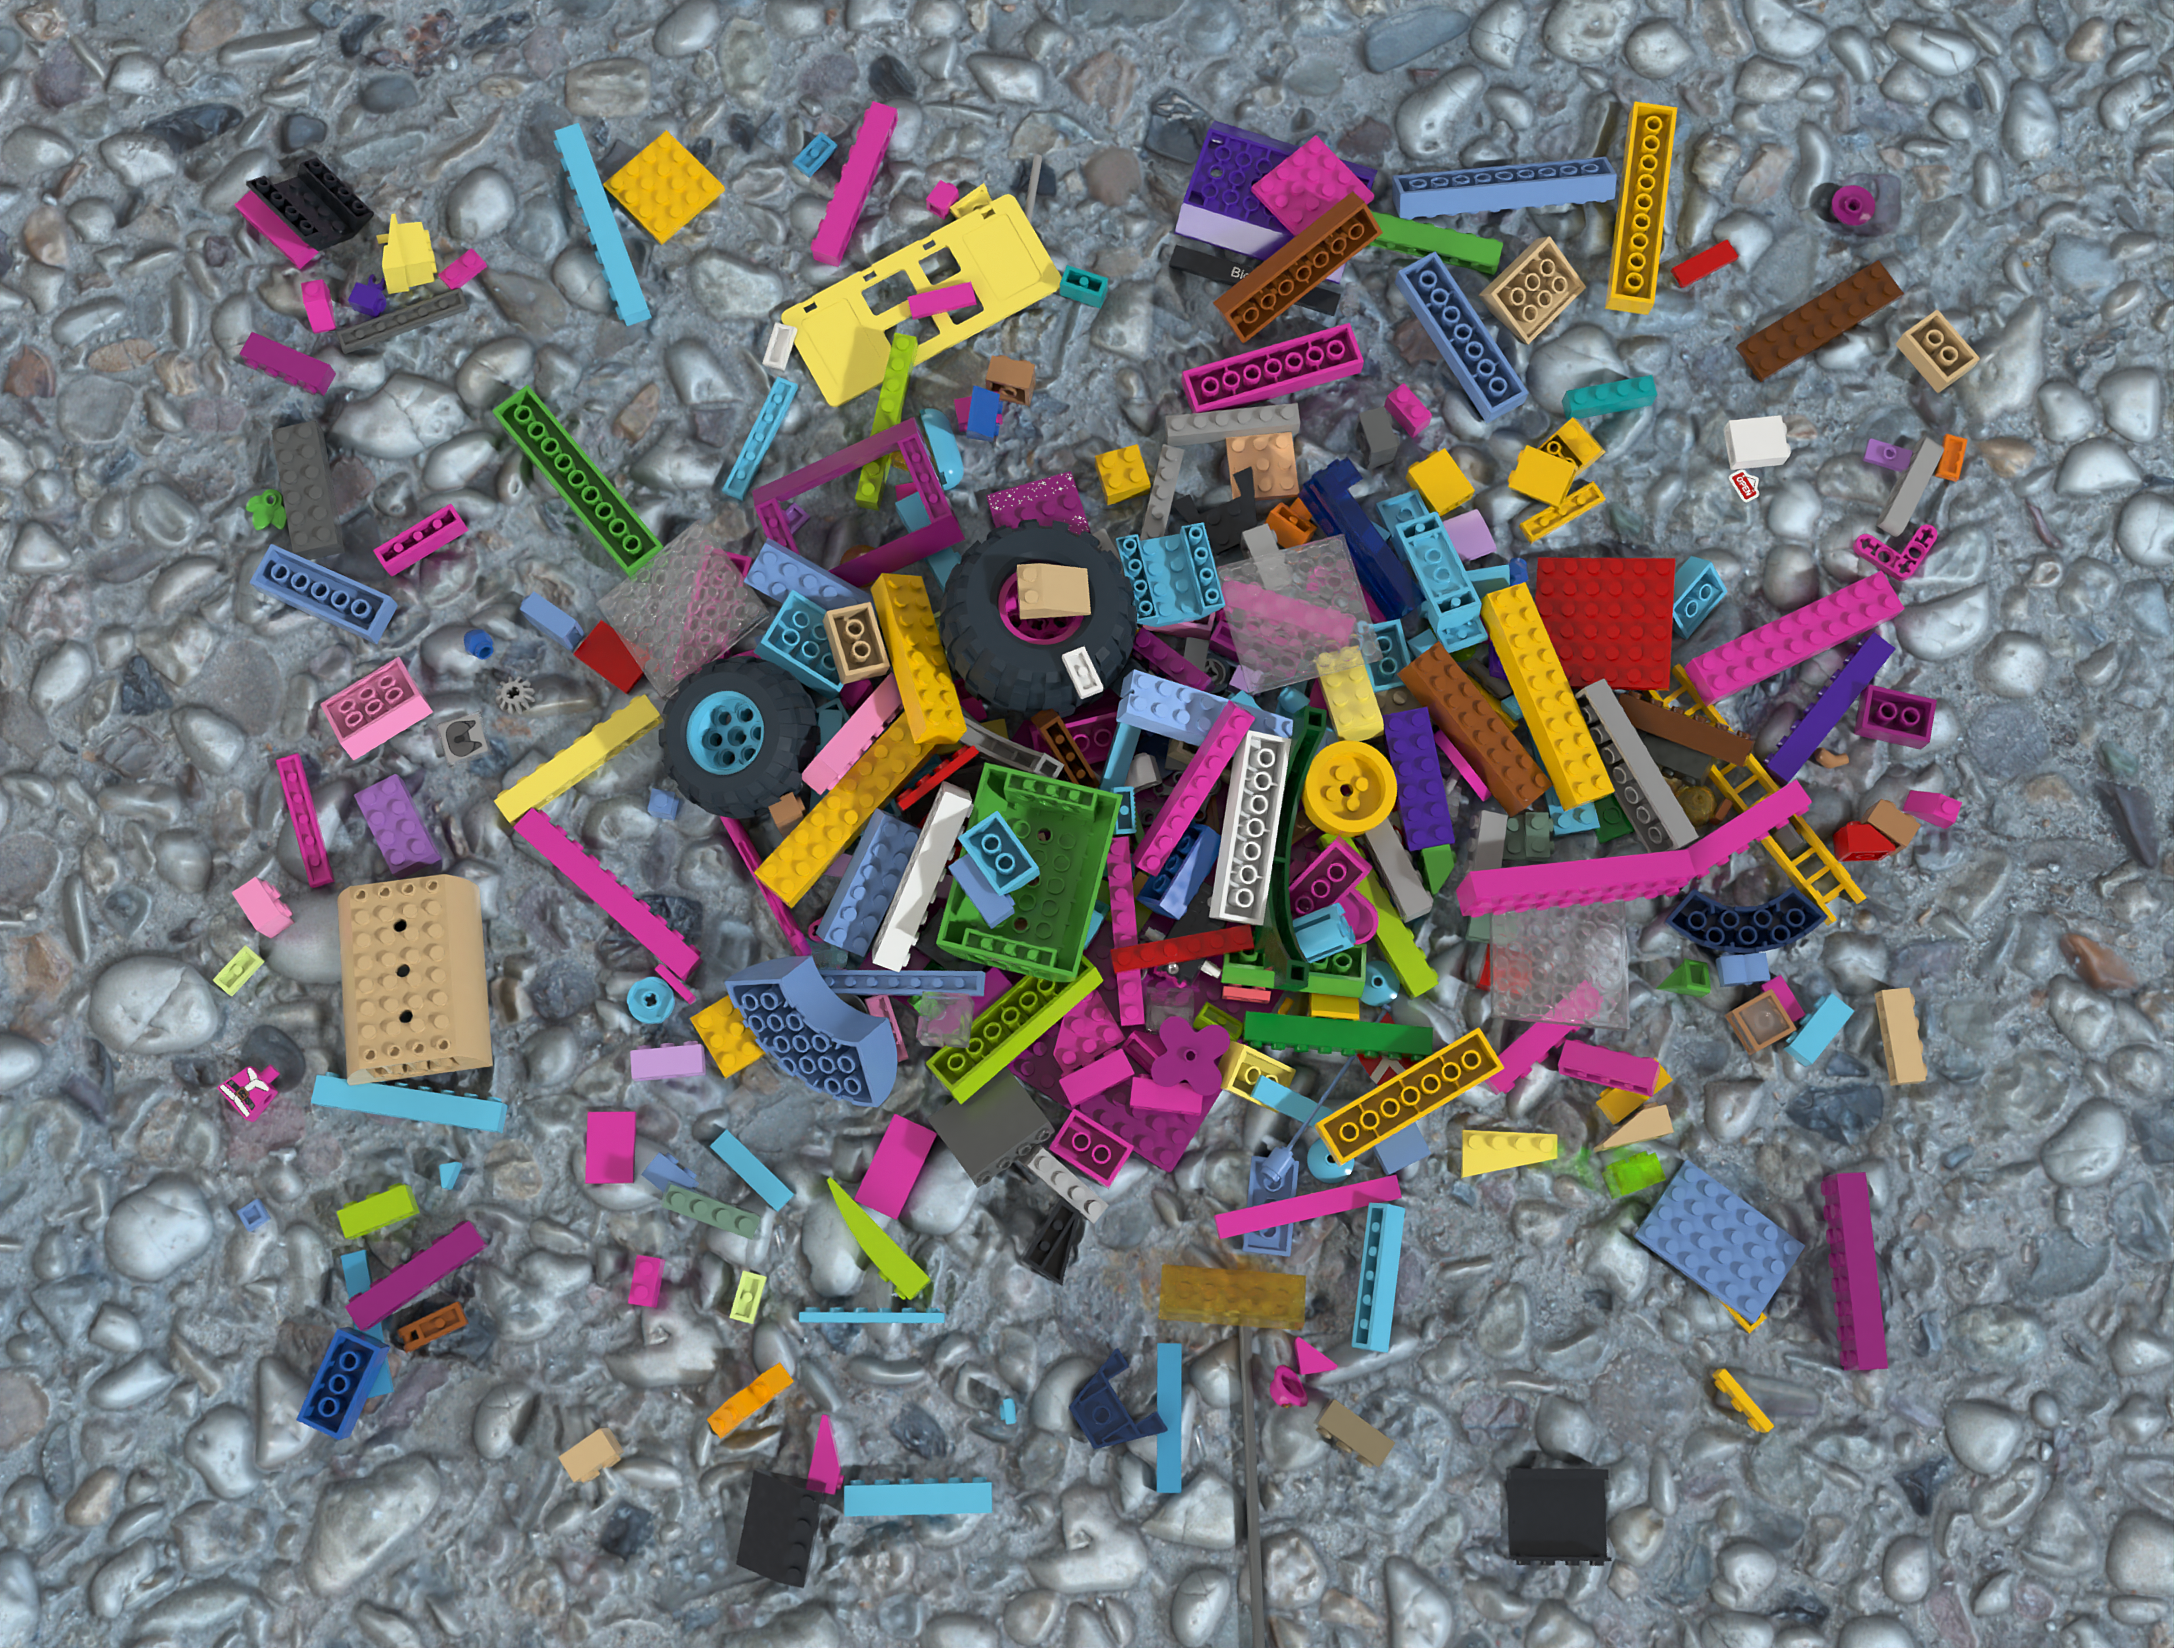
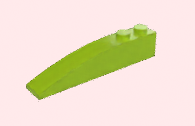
M829 1177L827 1182L836 1204L860 1246L880 1269L877 1274L886 1283L891 1280L897 1286L894 1291L903 1300L908 1298L912 1301L931 1279Z

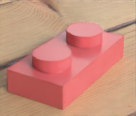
M1229 983L1228 987H1223L1222 999L1268 1004L1271 991H1265V987L1257 986L1245 989L1242 988V985Z

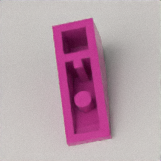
M822 1414L808 1479L827 1483L825 1493L835 1495L837 1489L842 1490L845 1475H841L842 1467L830 1416Z

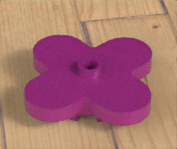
M1172 1016L1164 1020L1160 1026L1159 1035L1167 1048V1052L1153 1062L1151 1067L1153 1080L1160 1086L1172 1087L1186 1079L1193 1090L1200 1095L1208 1096L1217 1092L1222 1083V1076L1214 1060L1224 1054L1229 1048L1230 1036L1226 1029L1219 1025H1208L1200 1031L1194 1032L1189 1023L1182 1017ZM1192 1051L1195 1053L1194 1060L1190 1061L1186 1058L1187 1052Z

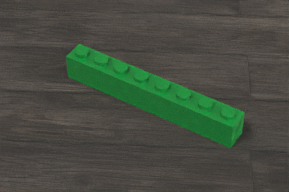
M1246 1011L1243 1016L1242 1044H1248L1247 1046L1250 1048H1262L1263 1045L1271 1046L1272 1050L1281 1051L1285 1050L1286 1047L1294 1048L1295 1052L1302 1053L1308 1052L1309 1049L1318 1050L1319 1054L1325 1055L1332 1054V1052H1341L1342 1056L1348 1057L1355 1056L1356 1053L1364 1054L1365 1058L1371 1059L1378 1058V1056H1388V1060L1394 1061L1402 1060V1058H1411L1412 1062L1418 1063L1432 1055L1433 1027Z

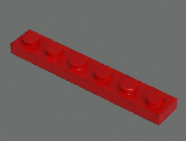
M1250 924L1111 949L1110 953L1114 974L1250 950L1254 949Z

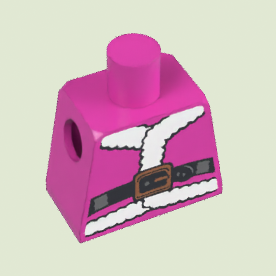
M269 1064L262 1072L255 1067L249 1066L219 1085L217 1089L245 1120L255 1122L277 1095L278 1091L271 1082L280 1075V1072L272 1064Z

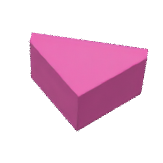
M1299 1336L1295 1338L1294 1346L1299 1375L1335 1370L1338 1365Z

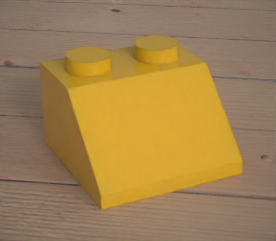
M1310 993L1308 1017L1358 1021L1359 1000L1354 997Z

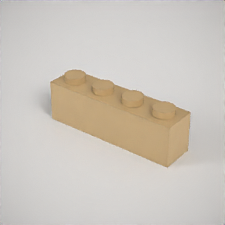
M1910 988L1881 990L1875 993L1890 1086L1916 1084L1926 1081L1927 1067L1922 1060L1923 1044L1918 1038L1919 1021L1914 1015L1915 999L1913 994L1910 993Z

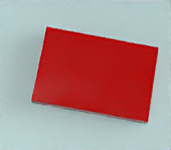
M602 620L573 653L574 657L626 695H628L655 661L651 655Z

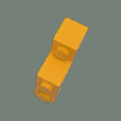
M779 1362L762 1373L749 1386L729 1398L707 1421L711 1425L712 1430L722 1439L762 1406L787 1389L794 1381Z

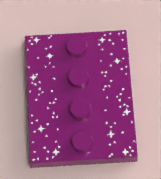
M1071 471L986 495L996 528L1006 525L1007 528L1015 529L1018 528L1021 520L1037 519L1041 526H1052L1053 520L1068 523V530L1078 535L1084 532V530L1090 533Z

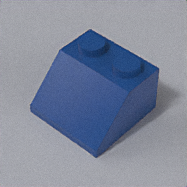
M973 386L967 438L993 442L994 436L999 435L1000 423H996L997 414L1002 415L1003 401H999L1000 394L979 386Z

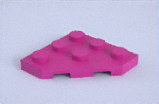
M1096 988L1063 1016L1053 1053L1063 1073L1081 1067L1086 1061L1095 1059L1126 1041Z

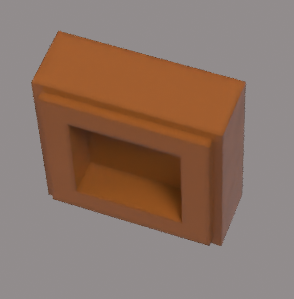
M1725 798L1719 804L1709 822L1715 826L1719 825L1726 817L1733 802Z

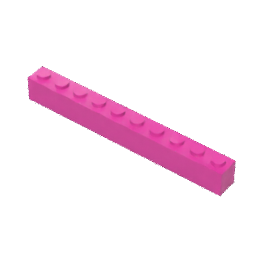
M531 808L513 828L685 982L703 963V960L699 957L701 952L693 944L688 947L682 942L685 937L676 929L671 932L666 927L668 922L659 914L654 917L649 912L651 907L642 899L639 901L635 900L632 897L634 892L627 885L623 884L620 886L616 883L617 877L609 869L604 872L599 867L601 862L592 854L587 857L582 852L584 847L575 839L572 842L565 837L568 833L558 824L555 827L549 823L551 818L543 810L537 812L534 808Z

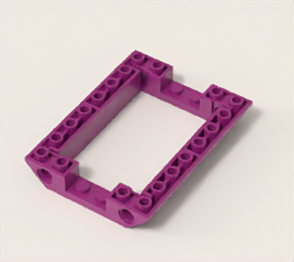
M914 417L752 491L754 507L767 538L800 555L788 527L790 521L785 510L781 508L779 501L789 500L900 449L932 524L832 568L828 572L860 588L877 580L882 573L891 574L966 540L952 505L941 487L930 460V453Z

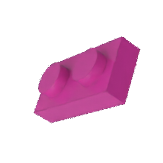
M470 248L440 272L438 276L452 291L461 288L485 269L487 265Z

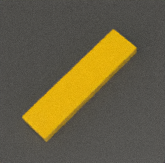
M1592 481L1566 496L1561 509L1549 506L1520 523L1518 527L1529 543L1532 544L1601 504L1606 498L1596 483Z

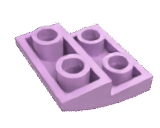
M1478 509L1442 522L1462 564L1496 551L1494 540Z

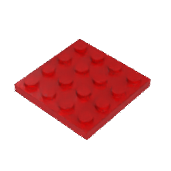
M967 745L963 746L951 756L953 761L945 760L932 770L935 773L932 777L928 773L914 784L916 786L914 791L909 788L896 798L898 801L895 804L900 812L904 811L977 755L979 751L974 745L970 748Z

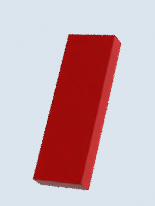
M1726 239L1673 267L1671 273L1683 289L1736 261L1739 256Z

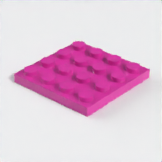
M1317 135L1251 187V192L1295 237L1352 191L1366 205L1374 199V194Z

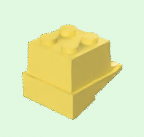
M391 214L389 233L376 235L378 244L388 243V245L384 246L382 260L388 294L409 291V287L435 282L433 273H437L428 229L423 230L422 222L398 224L396 214Z

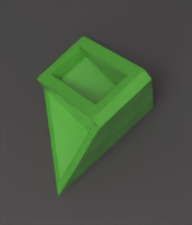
M1684 958V961L1656 989L1702 998L1709 994L1711 990L1708 965L1706 962Z

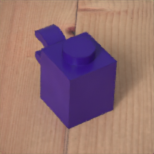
M372 274L368 279V285L356 282L348 299L354 311L375 318L379 317L386 307V298L381 292L387 287L385 278H382L379 284H375L377 278Z

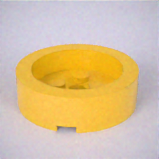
M1340 741L1330 744L1313 757L1300 799H1302L1306 815L1319 829L1334 836L1354 837L1372 830L1390 814L1397 796L1396 777L1388 760L1372 746L1359 741ZM1342 785H1348L1351 795L1349 797L1341 794L1340 787Z

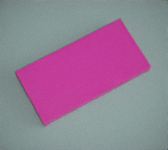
M894 1114L855 1195L854 1201L897 1220L937 1137V1133Z

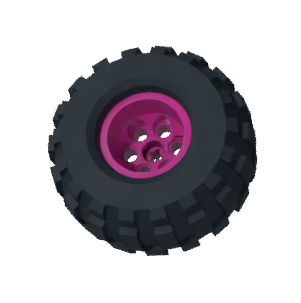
M1037 519L1021 520L1018 528L1015 529L1002 525L991 530L987 534L986 541L981 544L977 540L966 550L961 557L960 564L957 563L946 581L944 595L941 600L939 624L941 644L947 652L946 660L956 678L961 676L965 680L964 687L968 693L977 701L981 698L992 702L991 709L1002 715L1007 716L1010 710L1023 713V720L1031 721L1030 718L1041 710L1053 708L1060 718L1070 716L1074 713L1076 707L1082 705L1085 709L1100 699L1104 691L1110 688V685L1116 681L1130 656L1137 630L1136 607L1132 606L1135 596L1128 576L1122 577L1120 573L1121 563L1111 550L1107 552L1106 550L1101 551L1098 548V538L1085 530L1080 535L1068 530V523L1053 520L1052 526H1041ZM1042 563L1086 568L1091 615L1020 619L1016 575L1017 565ZM1061 621L1065 624V627H1057L1054 623ZM1011 622H1017L1020 626L1015 628ZM1084 646L1104 688L1102 692L1080 699L1062 660V655Z

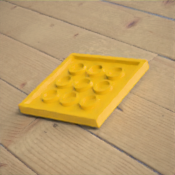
M667 130L602 184L604 189L661 245L725 191L724 185Z

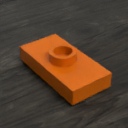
M1950 434L1943 436L1941 446L1944 447V452L1936 467V477L1955 482L1959 480L1968 439Z

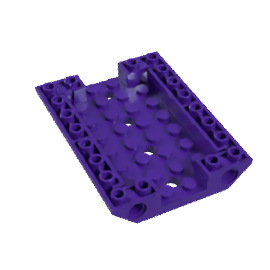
M1214 120L1207 132L1187 188L1175 234L1266 261L1295 236L1251 192V185L1262 179L1301 147ZM1340 159L1371 191L1378 170ZM1219 170L1222 175L1220 177H1213L1210 172ZM1347 262L1324 280L1340 284Z

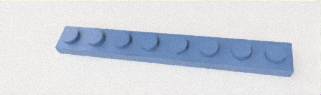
M818 970L825 983L836 995L849 993L854 995L984 996L985 972L983 971L896 972L893 970Z

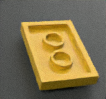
M729 995L690 1018L726 1079L766 1055L755 1041L756 1035L750 1027L746 1028L743 1024L744 1017L739 1008L735 1009Z

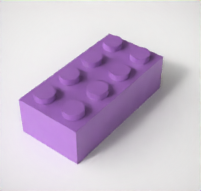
M397 774L354 795L392 874L399 880L442 859L404 781Z

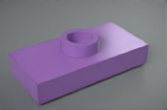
M1870 438L1867 442L1862 461L1902 472L1909 467L1913 451Z

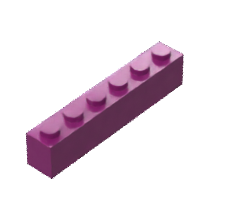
M461 1221L452 1228V1233L446 1237L441 1235L432 1242L433 1246L426 1251L421 1249L411 1256L412 1260L406 1265L403 1263L397 1265L390 1271V1276L384 1280L379 1278L370 1284L371 1289L364 1294L359 1292L348 1300L350 1303L345 1308L359 1330L363 1332L368 1331L487 1248L488 1244L471 1221Z

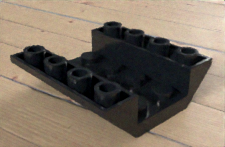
M317 157L300 163L297 177L273 184L265 175L246 182V185L291 230L317 251L353 239L374 215V212Z

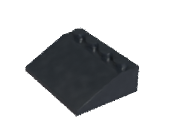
M755 1468L736 1565L780 1584L804 1588L809 1577L827 1483Z

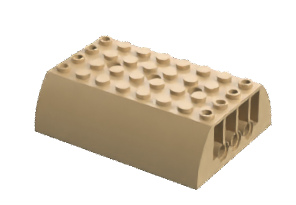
M441 874L350 886L343 890L338 896L337 905L346 1069L349 1086L493 1066L480 888L467 879ZM398 922H407L405 930L401 932L395 931V925ZM403 966H408L410 968L409 974L405 977H399L398 970ZM405 1012H412V1020L408 1023H402L400 1020L401 1015Z

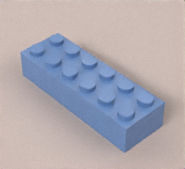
M767 538L744 580L746 584L782 604L792 589L826 611L871 602L877 625L880 622L873 596L770 538Z
M270 544L249 582L258 592L375 644H378L398 607L397 603L390 596L273 544Z
M879 808L875 809L816 931V934L823 941L862 957L865 956L902 879L921 834V828Z

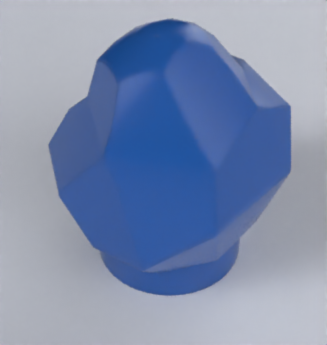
M1515 557L1506 563V565L1509 564L1510 587L1524 583L1529 579L1527 562L1524 559Z
M475 629L465 634V650L470 655L481 660L487 659L492 655L493 641L485 630Z

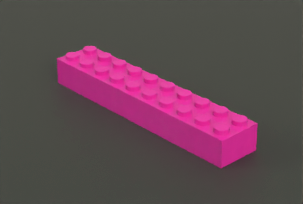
M1881 570L1692 659L1684 667V670L1703 703L1708 707L1895 618L1905 608Z
M1687 849L1470 871L1456 889V894L1462 916L1471 915V917L1475 918L1487 913L1501 915L1507 911L1521 913L1537 908L1539 911L1553 906L1567 908L1572 904L1587 906L1600 901L1603 904H1607L1619 899H1623V901H1632L1638 897L1652 899L1658 895L1672 897L1678 895L1682 888L1689 884L1688 882L1695 876V871Z

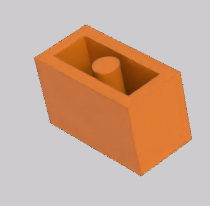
M1282 502L1270 511L1264 523H1268L1270 530L1273 529L1275 531L1277 543L1296 556L1308 546L1317 528Z

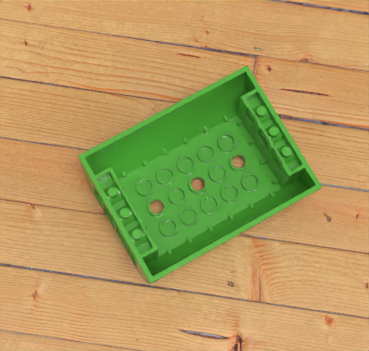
M985 763L967 831L998 810L1039 867L1040 875L1038 877L1040 880L1035 886L1025 884L1021 888L1009 892L1008 894L1015 902L1012 906L1015 913L991 929L954 878L936 941L937 946L964 960L1053 982H1072L1076 980L1123 795ZM1048 830L1051 833V838L1048 841L1039 840L1038 834L1040 831ZM962 846L959 859L968 853L964 846ZM1018 919H1025L1028 922L1025 930L1019 931L1015 929L1014 924Z

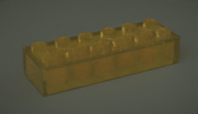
M1162 1264L1158 1319L1302 1331L1305 1323L1306 1275Z

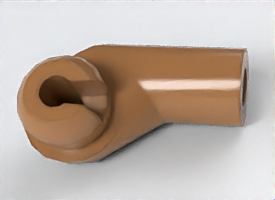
M1819 747L1814 751L1817 762L1828 769L1849 763L1846 753L1834 756L1823 747Z

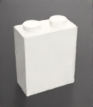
M1781 415L1729 420L1723 429L1731 470L1783 465L1790 456V445L1786 443L1785 437L1787 428L1786 424L1782 421Z

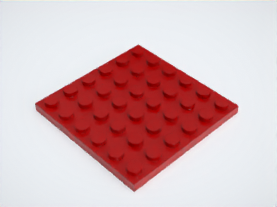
M1538 557L1535 606L1571 689H1583L1605 679L1612 690L1669 691L1675 558Z

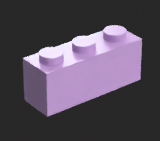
M698 1041L684 1042V1046H674V1043L660 1044V1048L651 1049L650 1045L637 1046V1050L630 1051L632 1079L636 1082L706 1075L704 1046L698 1044Z

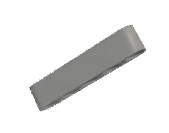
M1923 436L1916 443L1910 457L1909 467L1901 472L1876 522L1878 527L1894 537H1898L1903 532L1944 452V447L1927 436Z

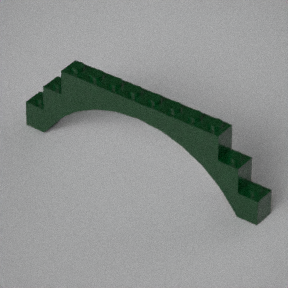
M1304 706L1293 713L1292 736L1289 737L1291 739L1264 922L1263 925H1256L1254 952L1265 954L1264 970L1275 972L1274 988L1293 992L1308 987L1310 963L1300 949L1290 911L1289 862L1291 843L1304 782L1313 757L1325 734L1327 710Z

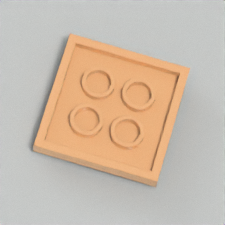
M1292 432L1226 438L1232 500L1241 496L1233 474L1250 466L1254 475L1255 501L1299 497Z

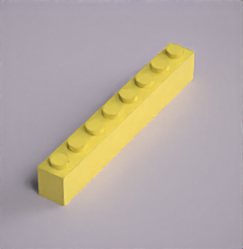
M644 694L633 698L623 710H616L612 713L609 720L595 725L592 728V732L586 736L578 737L568 749L558 751L551 761L540 764L536 767L534 773L520 778L516 782L517 785L510 790L506 789L500 792L494 802L508 822L514 827L531 808H534L536 811L540 810L661 724L664 720L647 696Z

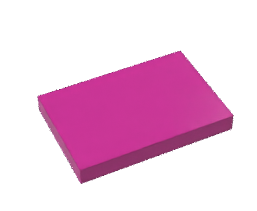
M588 1112L586 1184L634 1183L636 1112Z

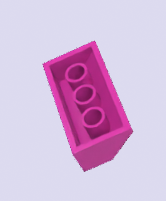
M1117 705L1061 718L1088 764L1107 760L1118 723L1116 721ZM1030 725L1029 731L1034 750L1046 753L1054 758L1035 725Z

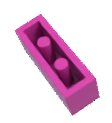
M1112 1048L1103 1053L1104 1057L1097 1061L1094 1058L1082 1064L1083 1068L1076 1072L1074 1069H1071L1061 1074L1062 1079L1059 1080V1085L1071 1108L1134 1077L1135 1073L1122 1048L1119 1050Z
M1138 1074V1077H1133L1129 1108L1200 1116L1203 1095L1196 1093L1186 1079L1185 1083L1179 1082L1172 1087H1163L1152 1079V1075Z

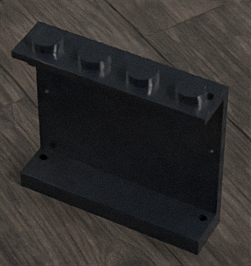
M1506 1468L1509 1559L1516 1560V1565H1531V1561H1540V1565L1554 1566L1555 1561H1565L1567 1566H1580V1561H1589L1590 1566H1604V1561H1612V1558L1607 1556L1604 1480H1609L1608 1469Z

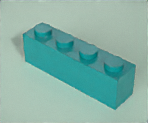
M1648 375L1568 390L1561 402L1566 421H1569L1572 417L1582 419L1651 406L1658 394L1653 376Z

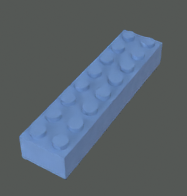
M1433 252L1398 271L1395 280L1396 286L1485 422L1489 423L1524 404L1528 391L1437 253Z

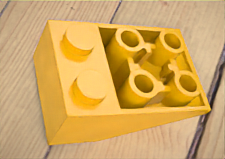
M1574 417L1537 448L1576 464L1579 468L1576 476L1586 470L1606 452L1579 420Z

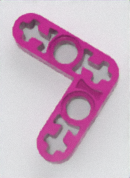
M1922 525L1914 533L1901 554H1899L1872 535L1862 534L1854 541L1853 549L1857 555L1894 579L1905 581L1914 573L1938 535L1933 526ZM1927 532L1929 534L1928 538L1923 544L1919 541L1924 536V533ZM1864 541L1868 543L1865 549L1861 547ZM1876 547L1877 550L1873 553V555L1870 554V553L1873 551V549ZM1909 548H1916L1920 556L1918 558L1910 556ZM1880 552L1886 553L1889 561L1886 563L1881 562L1878 554ZM1905 562L1910 563L1906 567L1905 572L1903 574L1899 572L1900 567H1902L1905 564Z
M1441 729L1433 735L1434 741L1484 802L1491 797V792Z

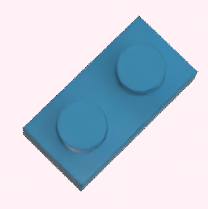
M820 132L792 161L793 166L810 178L838 149V146L824 133Z

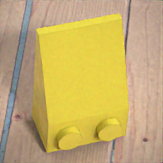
M1231 1040L1229 1048L1223 1054L1218 1065V1070L1222 1076L1221 1089L1275 1113H1279V1111L1250 1097L1259 1075H1263L1289 1088L1296 1073L1295 1069L1244 1044Z

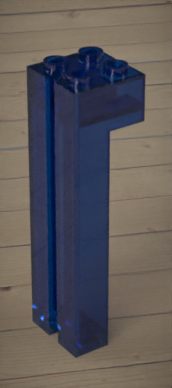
M1348 456L1341 461L1337 458L1327 465L1325 470H1318L1309 480L1302 484L1304 489L1297 495L1386 620H1401L1427 599L1348 489L1360 482L1363 477Z

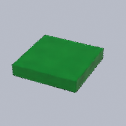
M1613 793L1594 801L1600 828L1594 829L1600 845L1635 832Z

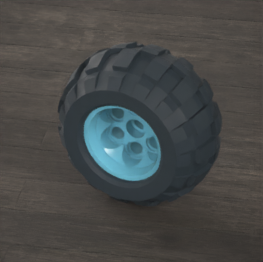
M734 656L729 659L720 658L701 666L702 670L699 673H691L683 678L677 685L679 691L674 699H668L662 714L666 715L664 728L659 729L658 736L659 746L664 748L665 757L662 760L668 776L678 784L677 789L692 804L698 805L706 812L734 819L760 817L771 812L768 806L782 801L780 797L791 792L796 796L803 789L800 787L803 782L802 773L814 760L816 746L821 745V729L816 725L815 715L817 711L810 695L804 691L801 682L789 671L775 663L753 656ZM752 711L753 718L750 721H748V713ZM731 715V722L726 724L727 716ZM743 735H746L745 742H742ZM722 736V743L718 746L717 739ZM734 754L735 761L730 764V757Z

